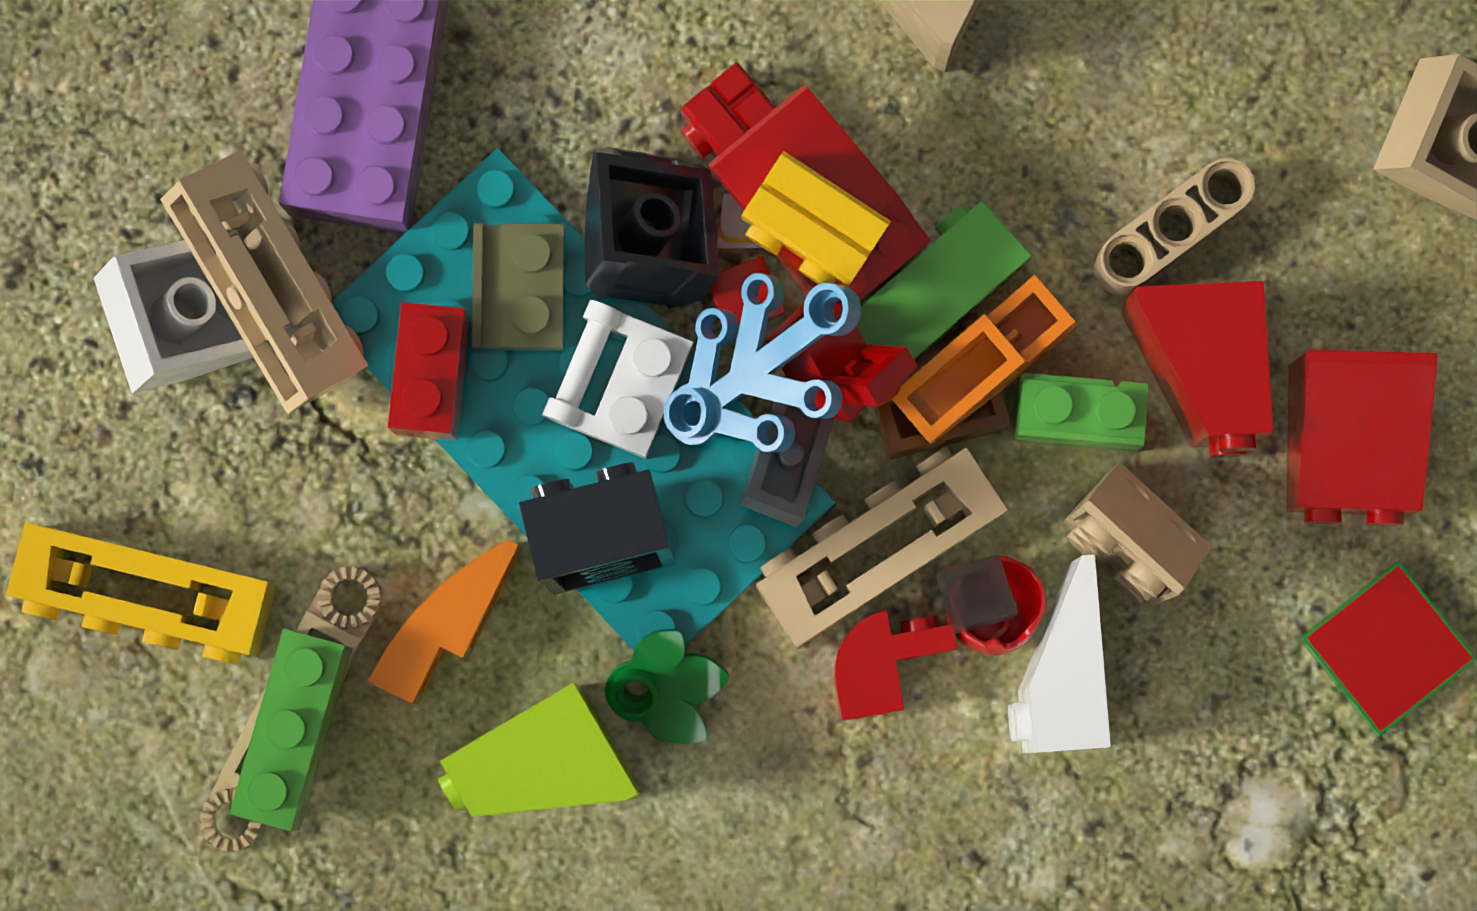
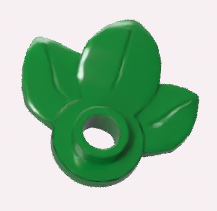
M663 629L651 632L637 643L632 659L620 663L610 672L605 685V697L610 708L618 716L628 721H642L647 730L657 740L674 744H696L706 741L708 738L705 721L697 706L716 695L728 682L729 674L720 663L709 656L698 653L684 654L685 640L681 630ZM631 681H637L646 685L648 691L642 695H635L627 689L626 684Z

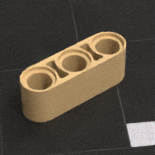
M1220 158L1208 164L1111 236L1097 254L1094 262V275L1099 285L1109 293L1129 295L1136 287L1146 285L1232 221L1252 200L1255 191V181L1250 169L1241 161L1233 158ZM1222 177L1231 181L1237 190L1236 202L1226 205L1216 202L1208 191L1209 180ZM1169 213L1181 216L1188 225L1189 235L1187 239L1183 241L1167 239L1159 229L1160 216ZM1116 250L1132 252L1140 263L1139 274L1133 278L1118 276L1112 271L1109 264L1110 253Z

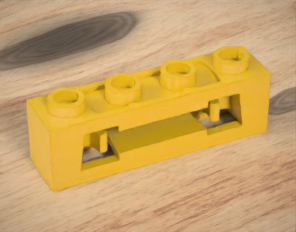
M25 522L6 595L23 599L21 612L58 621L60 611L64 609L84 614L81 627L118 635L121 624L145 629L142 642L179 650L182 638L205 644L202 657L239 665L241 654L259 657L277 585ZM64 550L92 556V565L199 592L202 584L233 592L229 600L198 592L193 614L220 621L217 631L191 625L192 617L83 591L82 598L59 593L60 582L87 588L93 567L64 560Z

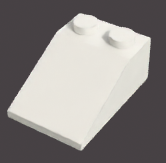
M237 228V234L231 236V238L239 235L240 239L243 240L245 235L241 228ZM205 235V237H206L208 243L210 244L211 248L213 249L214 253H216V251L214 250V247L212 246L211 242L209 241L207 235ZM185 240L116 255L94 277L132 394L189 380L254 358ZM289 324L284 329L289 337H292V332L299 329V327L291 328ZM267 341L268 344H269V346L271 347L272 351H274V349H273L272 345L270 344V342Z
M1082 555L1069 563L1018 689L1019 702L1008 705L1011 741H1022L1023 753L1111 747L1095 555Z

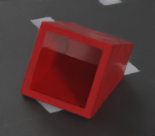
M1264 281L1136 287L1122 304L1123 318L1191 447H1208L1209 457L1245 456L1247 455L1246 451L1256 449L1257 442L1273 433Z
M1310 349L1288 365L1287 512H1304V523L1341 524L1342 514H1366V525L1402 526L1404 525V515H1413L1423 511L1437 374V353Z

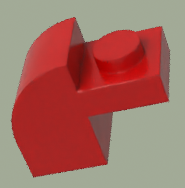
M804 304L765 340L766 344L804 317ZM835 304L833 313L837 321L840 320L842 315V304ZM855 326L851 332L842 336H823L781 367L786 377L802 382L814 379L828 380L838 385L842 392L843 401L839 412L833 418L844 422H851L866 406H880L893 399L901 389L900 384L918 366L907 347L866 344ZM822 388L815 395V404L819 410L826 402V395Z
M887 610L875 613L859 622L844 638L834 661L833 680L840 721L903 711L904 704L896 661L957 650L953 624L939 627L937 615L901 621L902 633L891 635Z

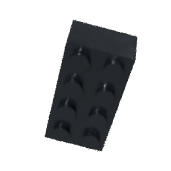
M634 462L607 467L595 472L597 483L574 488L573 484L570 483V479L547 482L531 488L533 499L519 502L537 579L551 593L556 595L675 565L658 493L650 469L637 472Z

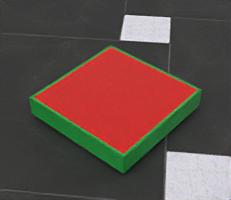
M1400 561L1394 562L1299 637V640L1376 736L1384 734L1477 660Z

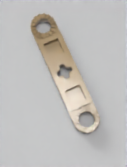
M340 567L332 571L322 581L308 611H306L296 629V632L353 647L345 676L381 610L383 595L380 584L373 575L358 567ZM348 580L359 581L367 590V605L357 615H342L337 611L333 602L336 588ZM264 692L200 813V830H202L205 840L214 848L222 851L235 852L249 848L258 841L267 826L266 824L250 820L249 827L244 835L235 839L222 835L216 826V815L220 807L227 802L233 801Z

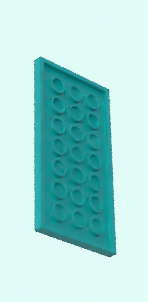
M496 148L331 303L344 325L352 328L359 337L363 347V357L368 364L367 368L390 393L392 391L401 302L458 307L466 310L471 318L458 441L435 440L526 537L519 502L533 499L532 487L561 479H570V483L573 484L574 488L597 483L596 471L630 462L635 463L637 472L650 469L658 493L675 565L576 590L633 650H635L637 643L651 632L663 629L681 630L686 647L763 574L760 567L793 546L836 505V502L815 482L805 518L798 527H794L739 505L757 449L751 441L718 433L712 441L706 444H685L669 431L663 418L647 459H644L542 416L548 399H555L586 327L588 321L583 318V315L590 300L603 303L626 315L670 333H675L645 302L610 297L599 299L585 284L584 262L585 239L516 166ZM474 223H483V225H502V223L564 224V351L474 350L472 348ZM610 331L578 409L595 416L627 340L626 337ZM692 351L675 391L689 383L695 356ZM736 400L726 408L754 417L739 400ZM700 404L697 405L694 411V418L697 424L701 417Z

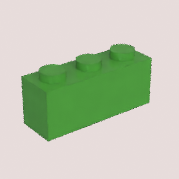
M983 201L979 202L970 211L961 204L935 227V230L941 237L925 251L922 252L920 250L893 273L895 277L878 292L872 290L860 300L861 317L856 327L866 344L907 347L915 361L931 346L934 347L959 325L963 318L968 314H972L1027 265L1032 255Z
M283 628L230 808V815L287 831L300 830L353 647Z

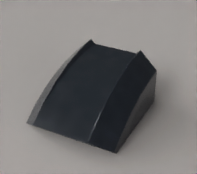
M606 147L593 151L586 205L584 262L585 284L599 299L610 297L665 305L668 309L701 301L720 277L712 177L709 168L675 157Z

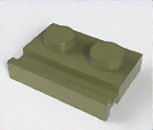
M474 223L472 348L474 350L564 351V224L502 223V225H483V223Z

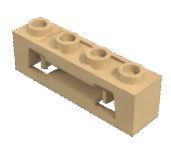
M242 150L180 179L160 199L287 414L348 382L368 367L363 357V347L359 337L352 328L344 325L331 303L332 296L326 281L320 274L312 271L300 250L297 232L289 221L280 217L268 196V186L264 176L257 167L249 164ZM238 227L241 228L245 235L243 240L240 239L239 235L231 238V236L237 234ZM204 233L207 235V237H208L209 241L211 242L212 246L214 247V250L216 251V253H214V251H213V249L211 248L210 244L208 243V241H207V239H206ZM289 324L291 328L299 327V329L292 332V337H289L284 329ZM267 341H269L270 344L272 345V347H273V349H274L276 355L278 356L279 360H278L277 357L275 356L274 352L272 351V349H271V347L269 346V344H268Z
M948 447L941 449L916 466L922 476L901 489L895 480L864 500L870 510L849 523L842 514L815 531L812 535L818 544L797 557L793 550L789 548L760 567L766 578L756 583V588L796 649L1008 511L967 447L954 456ZM939 486L946 493L923 508L934 528L961 510L967 516L937 537L930 530L853 580L844 588L848 595L814 616L811 607L837 592L838 588L826 570L803 586H800L798 577L825 560L829 566L914 512L916 508L914 502Z

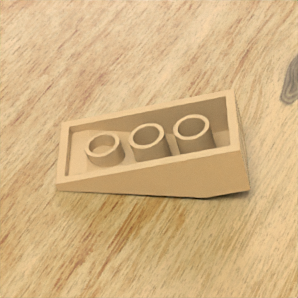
M1461 54L1420 58L1373 170L1429 200L1477 220V63Z

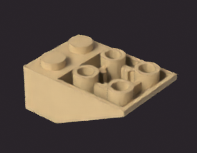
M1121 462L1112 467L1063 520L1072 529L1066 536L1070 543L1083 555H1095V560L1098 557H1102L1118 572L1112 579L1114 583L1138 604H1141L1144 600H1149L1153 605L1179 596L1212 549V546Z

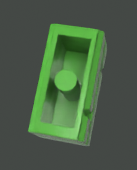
M1023 373L1017 383L1013 441L1136 452L1144 446L1148 383L1121 381L1117 386L1114 385L1112 380Z

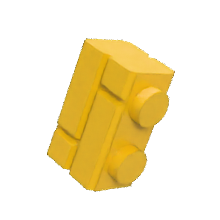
M785 151L780 155L741 215V219L751 225L745 235L756 244L776 256L781 248L785 247L802 258L804 261L798 270L817 284H835L837 281L847 287L891 222Z

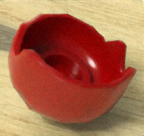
M1001 555L996 556L986 564L966 568L955 580L945 603L948 625L953 624L955 635L967 649L990 656L1004 655L1025 645L1034 635L1047 609L1044 584L1032 568L1011 557Z

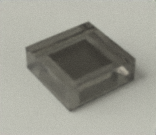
M999 554L940 569L936 574L954 634L1013 619L1018 614Z

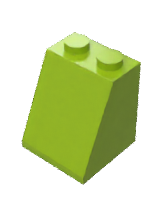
M574 682L440 760L446 771L445 775L438 778L443 792L456 812L467 809L471 817L627 801L642 793L581 686Z

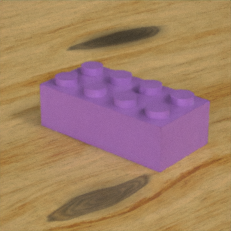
M313 0L279 204L289 216L404 234L411 228L448 0Z

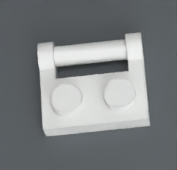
M590 300L583 315V318L588 321L557 396L555 399H548L542 416L647 459L664 418L665 403L677 387L694 343L626 315L608 305ZM611 331L626 337L627 340L594 416L578 408Z

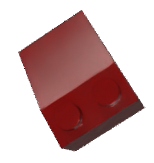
M802 85L708 164L743 212L780 155L785 151L890 220V224L848 286L856 293L859 301L931 242L899 195L805 85ZM782 247L777 258L807 296L819 284L798 270L804 260L785 247ZM839 300L836 304H842V301Z

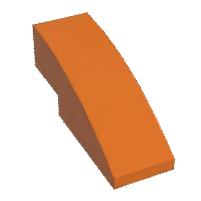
M1034 275L989 315L983 314L901 385L899 393L892 400L925 439L932 444L1016 380L1077 329L1079 325L1037 276Z
M507 539L474 558L443 582L412 613L395 635L367 682L412 704L419 705L445 650L467 660L469 659L523 548Z

